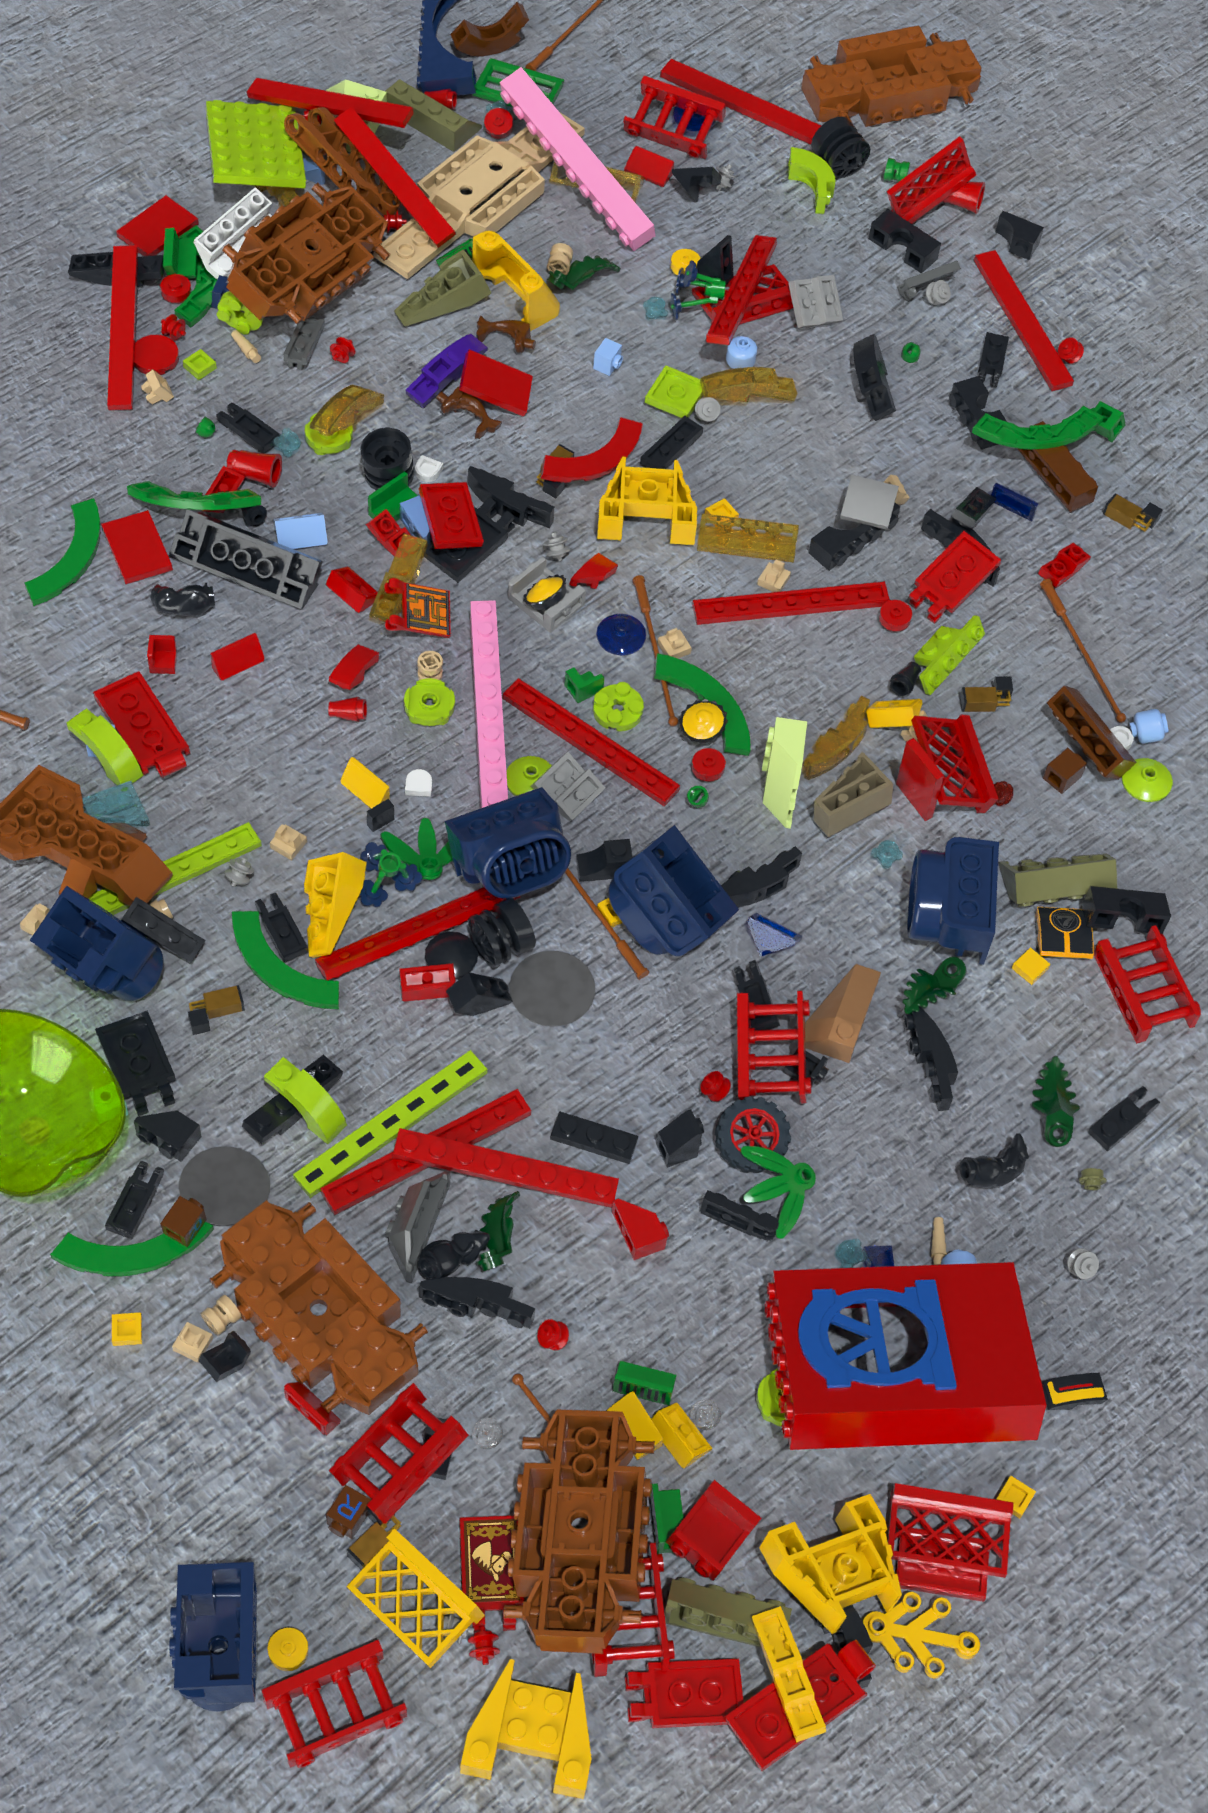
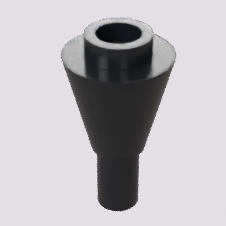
M262 505L241 508L245 522L249 526L261 524L267 516V510Z

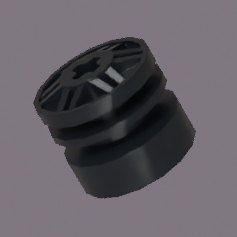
M835 117L828 120L816 131L811 143L813 152L828 163L836 178H845L857 172L866 163L871 150L869 143L857 132L856 127L846 117Z
M389 427L379 428L370 432L363 439L360 447L366 482L371 488L378 490L401 473L406 472L409 485L415 474L409 438L400 430Z
M507 898L492 907L493 914L489 910L484 909L480 912V915L474 914L468 919L470 934L476 948L485 962L493 968L499 966L502 961H509L511 959V951L519 956L536 946V939L530 921L522 907L513 898Z

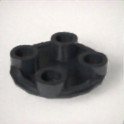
M448 931L438 934L430 940L425 949V960L427 966L453 963L455 979L459 980L475 967L478 960V950L468 936L459 932Z

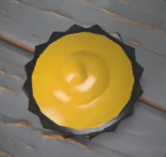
M556 574L555 576L549 575L546 579H541L538 583H534L532 588L527 589V593L523 595V601L536 610H548L565 596L566 578H564V575L559 576Z
M707 699L702 701L696 700L693 704L687 705L686 710L681 712V718L678 720L680 723L679 729L691 741L699 743L711 742L717 739L725 730V725L728 722L726 718L727 712L723 710V705H718L716 701H709Z

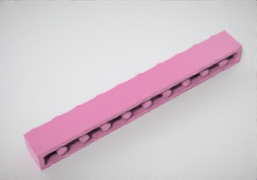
M520 67L500 82L502 90L500 95L506 104L510 103L514 107L513 111L520 120H525L532 135L536 134L540 138L539 142L544 150H550L555 163L559 167L563 166L565 168V173L569 180L579 185V190L585 198H590L595 211L599 215L602 213L605 216V221L611 230L615 229L619 233L621 242L626 247L629 245L635 251L656 236L654 224L523 68Z
M471 601L470 603L481 808L508 799L496 601Z

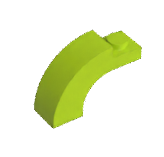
M791 147L788 162V180H798L810 186L815 194V213L824 214L825 206L830 205V198H833L836 182L834 173L828 163L818 155L804 149Z
M86 708L66 722L68 730L93 751L102 764L106 776L119 788L124 790L143 776L132 751L120 734L103 716L97 717Z
M282 1057L264 1075V1080L297 1108L304 1117L307 1128L326 1144H329L347 1126L343 1113L332 1097L304 1069L300 1071L286 1058Z

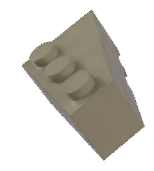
M862 751L858 755V760L851 767L848 766L843 771V775L836 782L833 781L814 800V822L830 837L892 804L893 783Z

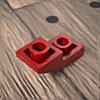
M387 509L365 524L377 540L399 561L404 560L419 548V545L406 527L401 529Z
M1071 543L1061 549L1055 559L1043 565L1038 574L1044 579H1051L1053 587L1057 588L1076 574L1090 560L1091 556L1075 543Z
M359 644L356 645L337 664L329 676V682L339 685L343 689L351 690L364 680L365 671L379 661V652Z

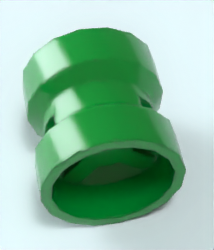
M888 158L883 180L901 181L908 175L910 162L903 161L900 163L896 162L895 159Z

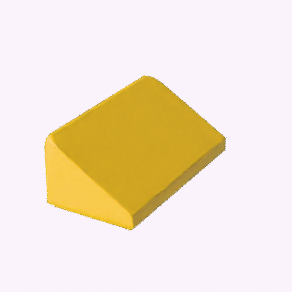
M922 700L876 701L866 710L869 727L913 726L911 719L915 715L919 716Z
M351 757L341 777V784L370 808L387 799L390 800L389 786L356 758Z
M634 1391L628 1393L607 1409V1411L623 1412L633 1436L637 1438V1441H655V1450L662 1447L663 1437ZM636 1453V1455H633L636 1460H639L649 1453Z
M677 1402L659 1410L651 1419L663 1437V1444L682 1468L688 1467L712 1450L710 1444Z

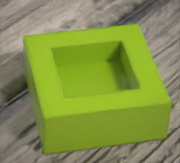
M202 349L183 360V367L197 380L202 379L217 369L216 362Z

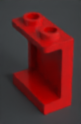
M714 1480L666 1543L670 1545L674 1554L680 1558H686L692 1563L695 1570L701 1576L709 1577L714 1581L762 1518Z

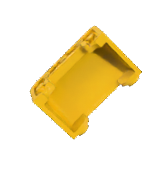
M484 231L473 237V263L484 279L492 280L494 285L505 281L526 302V306L523 307L524 317L521 321L530 324V331L559 315L560 302L542 277L499 234L494 231Z

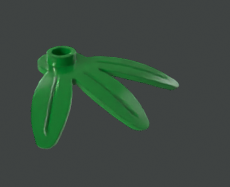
M428 818L421 820L418 831L420 855L390 832L384 831L380 834L388 850L397 854L402 862L408 865H416L418 868L417 872L421 873L423 879L433 880L440 877L443 873V866L453 861L449 841L436 854V836L431 821Z
M743 1146L741 1154L745 1158L765 1169L781 1174L780 1176L769 1178L750 1189L743 1197L745 1202H762L776 1198L789 1191L778 1217L779 1227L775 1233L777 1238L783 1239L794 1227L801 1214L805 1190L812 1188L815 1184L816 1176L814 1170L806 1163L793 1165L788 1159L772 1150L755 1146Z

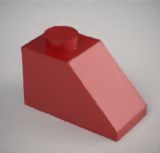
M619 1198L613 1200L612 1214L633 1260L665 1249L669 1232L664 1221L660 1222L656 1213Z

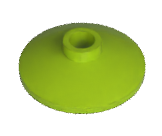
M525 756L516 759L506 770L507 788L514 796L534 790L531 785L552 765L543 758L536 756Z
M1135 759L1137 763L1122 776V784L1125 790L1132 797L1144 802H1156L1164 799L1170 793L1173 785L1169 770L1162 763L1153 759Z

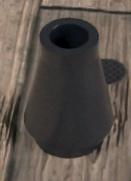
M909 662L907 666L891 677L890 688L896 695L905 696L913 691L917 677L921 672L920 665L916 662Z

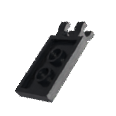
M489 497L478 509L474 507L484 540L482 547L435 549L432 540L422 549V556L459 583L508 538V532L515 528V524L512 523L514 515L506 511L497 522H494L491 518L497 514V511L494 509L497 504Z
M148 1010L95 1029L115 1082H117L124 1099L131 1097L138 1116L149 1113L144 1096L159 1091L165 1107L175 1103L173 1091L169 1084L176 1081L175 1074Z

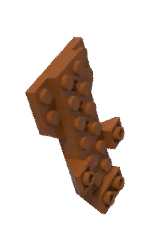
M38 765L0 803V854L13 861L45 856L66 867L67 871L59 890V896L64 888L68 886L89 899L97 890V883L117 893L118 900L129 906L136 897L148 903L173 876L171 870L143 842L147 837L146 833L126 823H104L84 812L80 785L41 765Z

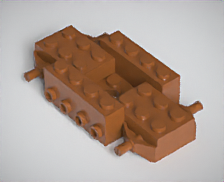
M918 25L840 40L834 65L821 64L818 56H813L810 59L814 68L805 70L801 89L818 122H827L835 117H846L851 121L849 117L859 114L865 127L946 111L949 97L962 96L965 104L972 103L974 99L970 93L978 90L982 68L966 39L952 42L941 41L937 33L935 35L932 33L929 39L933 45L926 46L927 39Z
M317 183L311 190L321 198V204L309 192H306L301 197L297 195L290 201L289 205L279 207L273 216L270 217L268 215L263 218L257 227L251 226L245 232V240L238 252L230 244H227L222 249L233 262L226 288L259 320H262L264 317L285 314L298 325L302 320L305 321L360 281L371 270L369 265L374 258L370 253L371 251L377 253L383 261L390 257L391 254L381 245L388 222L352 186L327 192ZM306 245H311L315 251L308 249Z
M266 1200L221 1235L220 1246L224 1266L221 1271L209 1280L216 1289L229 1278L231 1281L236 1280L241 1283L234 1288L237 1308L242 1316L241 1319L245 1322L249 1320L255 1326L253 1330L262 1342L268 1341L272 1345V1352L281 1363L285 1361L292 1368L291 1374L300 1384L305 1383L312 1389L329 1374H332L335 1387L334 1394L320 1404L328 1414L341 1403L370 1415L418 1375V1362L414 1349L415 1342L427 1334L428 1331L425 1326L423 1327L422 1323H419L413 1330L405 1334L389 1328L392 1323L401 1317L400 1298L326 1218L304 1234L303 1221L316 1212L315 1207L310 1202L297 1212H293L271 1204ZM315 1304H323L327 1308L326 1312L322 1315H314L310 1310Z
M557 1409L545 1432L541 1433V1437L523 1436V1450L537 1449L543 1451L548 1463L524 1462L523 1474H518L517 1490L521 1492L520 1502H515L514 1519L518 1520L517 1530L513 1529L511 1534V1547L515 1548L514 1558H509L508 1576L513 1577L517 1597H528L526 1602H523V1606L505 1605L504 1618L526 1620L535 1644L540 1646L541 1651L603 1654V1649L607 1647L620 1624H641L642 1610H623V1606H619L618 1601L640 1602L641 1582H645L643 1553H647L648 1538L645 1535V1525H649L650 1508L647 1506V1498L651 1497L652 1479L646 1478L645 1467L628 1466V1464L632 1460L633 1454H654L655 1441H637V1438L633 1436L623 1412ZM577 1518L588 1520V1524L582 1529H576L572 1526V1522Z

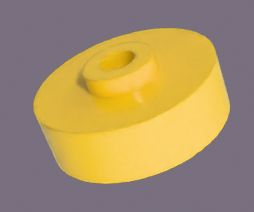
M690 249L677 250L671 257V269L678 275L679 269L682 267L685 274L686 267L690 261H694L697 266L700 256Z
M295 1628L278 1630L268 1642L269 1659L279 1670H296L305 1663L308 1657L307 1639L301 1631Z

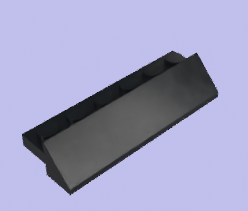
M186 509L180 532L175 533L169 557L299 609L304 608L319 585L316 581L323 563L319 559L192 509Z

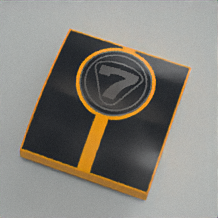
M1037 907L1036 919L1039 930L1037 942L1040 956L1093 959L1092 927H1087L1083 909Z

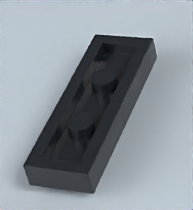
M684 416L641 456L640 463L647 468L666 469L703 434V427Z
M976 487L955 509L951 517L955 518L961 526L973 529L993 507L997 499Z
M138 897L134 899L121 919L122 922L189 964L192 963L206 941Z
M559 1111L550 1140L630 1164L639 1136Z

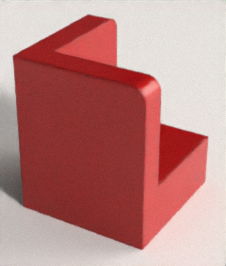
M149 635L147 658L150 673L175 674L177 662L175 636Z

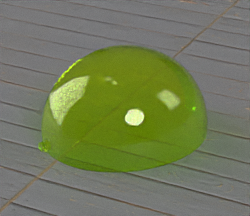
M0 1009V1192L15 1197H38L58 1193L80 1183L94 1173L105 1162L116 1146L126 1119L123 1093L116 1077L106 1062L77 1035L43 1017L17 1010Z

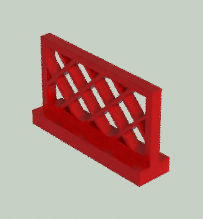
M960 136L886 191L892 207L891 211L912 224L976 176V171L970 165L964 140ZM947 161H950L947 168H944ZM910 189H913L912 193L908 195Z
M774 264L766 267L759 283L770 286L768 288L757 286L754 293L759 294L752 296L740 324L793 309L789 282ZM771 273H772L773 276H774L773 279H772V278L763 277L764 275H768V274H771ZM731 279V280L725 285V287H730V285H731L733 279ZM698 286L692 288V295L696 300L709 298L702 295L705 293V287ZM718 299L717 304H701V307L711 318L712 322L723 302L722 299Z
M961 714L957 719L915 715L911 722L919 744L933 762L948 774L946 777L944 776L938 796L939 804L975 807L977 813H986L999 798L970 715ZM922 725H926L929 729H931L933 731V734L930 735L927 731H925ZM941 727H949L948 730L950 735L946 733ZM936 734L948 743L946 747L934 738ZM929 744L932 745L935 749H937L941 754L938 756L933 751H931ZM950 746L955 749L957 756L948 749ZM943 755L955 764L953 768L941 759ZM957 767L963 771L964 777L956 771ZM950 777L954 778L962 785L959 789L948 779ZM943 786H945L955 796H946ZM964 788L970 791L972 798L963 792Z
M898 1483L894 1484L890 1495L891 1508L887 1540L888 1545H891L893 1556L891 1559L1006 1578L1010 1524L1014 1502ZM897 1509L909 1510L916 1519L907 1526H904L897 1518ZM930 1514H937L946 1524L934 1531L925 1518ZM959 1519H967L975 1529L964 1536L954 1523ZM918 1523L929 1534L919 1544L908 1531ZM990 1523L1003 1525L1002 1536L995 1541L984 1530ZM896 1526H897L900 1531H898V1532L895 1534V1530H896ZM947 1528H950L959 1539L950 1548L938 1536ZM978 1532L989 1544L979 1553L968 1541ZM901 1535H904L913 1546L908 1552L894 1551V1541ZM932 1539L943 1551L937 1557L928 1556L922 1548ZM1002 1542V1546L1000 1549L998 1547V1544ZM962 1544L973 1556L967 1562L958 1561L952 1553ZM993 1549L1001 1559L1000 1568L988 1566L982 1556Z

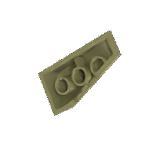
M464 249L445 260L439 266L440 271L433 278L429 276L424 281L425 286L421 290L413 292L394 310L404 327L472 306L491 294L483 275Z

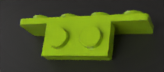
M974 615L962 629L941 626L914 655L917 664L927 666L919 676L925 694L931 695L983 638L985 631L979 616Z

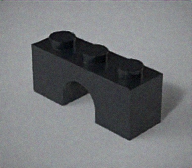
M887 209L871 223L868 239L884 250L897 244L907 247L904 263L916 271L923 273L938 260L941 243L893 211Z
M979 376L953 383L949 400L951 406L956 408L959 413L961 422L969 429L972 440L977 442L982 450L999 444L973 434L972 430L977 422L986 413L1007 422L1000 410L994 412L981 410L986 406L989 392Z
M1090 886L1082 903L1087 927L1113 929L1119 915H1123L1134 921L1137 932L1149 933L1151 926L1156 925L1160 934H1163L1171 918L1165 893Z

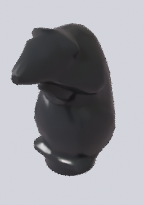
M207 583L204 586L188 585L177 591L173 588L162 587L156 584L150 594L153 605L158 611L165 614L173 613L195 616L201 615L208 611L210 607L215 606L213 586L208 587Z
M1016 1133L1011 1145L998 1157L983 1155L976 1158L964 1157L960 1163V1174L963 1180L967 1181L969 1185L978 1188H999L1013 1181L1022 1174L1025 1161L1029 1158L1023 1137L1020 1133Z
M475 1230L473 1233H456L453 1235L452 1241L438 1240L431 1242L420 1254V1259L418 1260L420 1272L427 1279L443 1278L454 1273L459 1268L460 1263L471 1265L478 1258L480 1251L487 1249L490 1235L483 1231Z

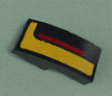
M1100 1373L1069 1375L1041 1382L1048 1410H1071L1077 1405L1103 1404L1108 1400Z

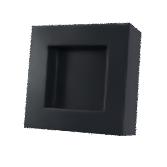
M389 799L367 811V826L372 832L395 820L394 805Z

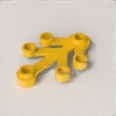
M915 1592L906 1593L902 1602L892 1608L890 1612L884 1614L875 1611L866 1615L863 1623L871 1641L883 1645L895 1661V1668L902 1673H907L912 1669L914 1658L909 1652H902L893 1637L906 1641L924 1665L927 1676L933 1679L939 1678L942 1675L945 1665L941 1659L933 1657L923 1643L953 1648L956 1654L963 1659L975 1657L980 1649L979 1638L972 1632H963L957 1636L925 1630L939 1618H945L950 1613L951 1603L946 1598H937L932 1608L907 1626L894 1623L907 1612L914 1613L919 1609L921 1598ZM913 1598L916 1601V1606H909L906 1599ZM943 1604L946 1607V1612H939L936 1605ZM872 1623H881L883 1630H875ZM963 1640H971L973 1642V1647H965L963 1644ZM902 1657L908 1659L910 1665L903 1667L899 1663V1659ZM932 1663L937 1664L940 1672H932L929 1665Z

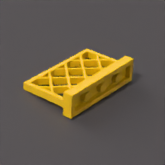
M394 1528L386 1537L389 1540L387 1544L346 1587L431 1668L473 1622L477 1624L485 1614ZM392 1552L397 1557V1570L382 1571V1562ZM403 1564L409 1569H403ZM416 1575L418 1577L417 1589L402 1591L403 1576ZM397 1576V1590L381 1592L382 1578ZM376 1578V1593L362 1594L358 1590V1587L366 1579ZM423 1583H425L429 1588L423 1589ZM436 1594L438 1596V1609L423 1610V1595ZM417 1596V1611L402 1612V1597ZM396 1598V1613L383 1614L381 1612V1599ZM444 1602H445L450 1608H444ZM457 1614L462 1618V1621L454 1629L443 1630L444 1615ZM438 1615V1630L422 1632L423 1616ZM417 1617V1632L403 1633L401 1631L402 1618ZM389 1619H396V1625ZM438 1637L437 1648L428 1657L422 1651V1638ZM410 1639H416V1645Z

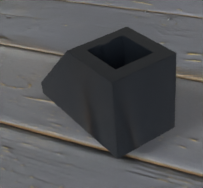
M469 972L446 990L455 1013L475 1016L513 1002L509 994V987L503 979Z
M691 1109L685 1111L658 1132L656 1145L667 1168L698 1157L699 1147L702 1145L701 1137L704 1133V1127L700 1118H695Z
M177 1110L139 1116L134 1120L136 1136L142 1142L154 1144L164 1156L169 1159L174 1157L182 1162L202 1137L200 1125Z

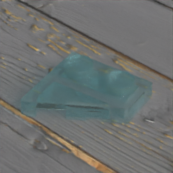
M131 781L82 798L86 813L104 823H126L130 826L150 825L149 818Z

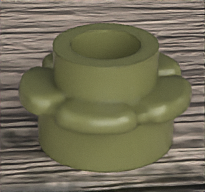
M1097 1168L1082 1170L1081 1177L1079 1178L1080 1184L1084 1185L1086 1190H1099L1101 1185L1107 1181L1104 1178V1171Z

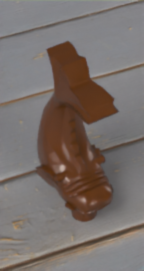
M481 315L477 321L478 330L476 336L481 342L485 340L489 333L500 331L513 337L515 340V350L518 353H522L525 348L534 350L536 346V340L531 339L529 323L519 320L489 322Z
M459 387L450 396L440 392L436 397L442 403L441 411L444 414L451 411L457 412L458 409H466L481 419V424L476 429L475 439L482 438L486 432L495 433L501 427L502 421L491 419L477 397L460 391Z

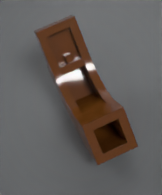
M516 2L498 22L489 26H477L464 19L450 35L456 49L467 55L483 57L498 54L509 49L521 39L519 31L529 21L524 6Z

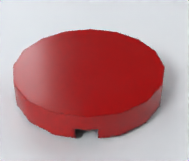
M148 335L135 342L134 364L141 373L147 374L154 370L159 375H163L165 371L173 370L179 362L178 347L169 337Z

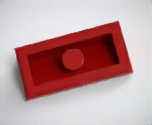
M635 146L624 171L664 187L673 175L672 169H674L675 163L668 158Z
M223 466L205 495L237 491L245 476ZM224 509V510H202V511L224 513L226 509Z
M350 567L331 570L326 586L357 613L364 611L381 598L380 593Z
M256 633L210 653L212 669L221 681L265 660Z
M453 963L399 968L402 1001L405 1002L447 998L449 996L446 990L456 983Z
M293 1382L287 1383L284 1386L285 1398L323 1435L327 1436L340 1424V1418L332 1411L328 1414L320 1405L323 1402L304 1384Z

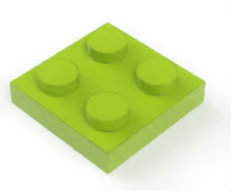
M665 365L645 396V403L680 418L684 416L689 418L695 409L696 403L707 390L708 382Z

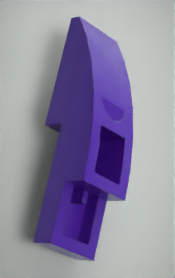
M471 333L460 338L441 351L421 369L422 374L405 389L406 394L424 408L453 379L457 381L462 376L465 355L469 349L483 355L488 350V347Z

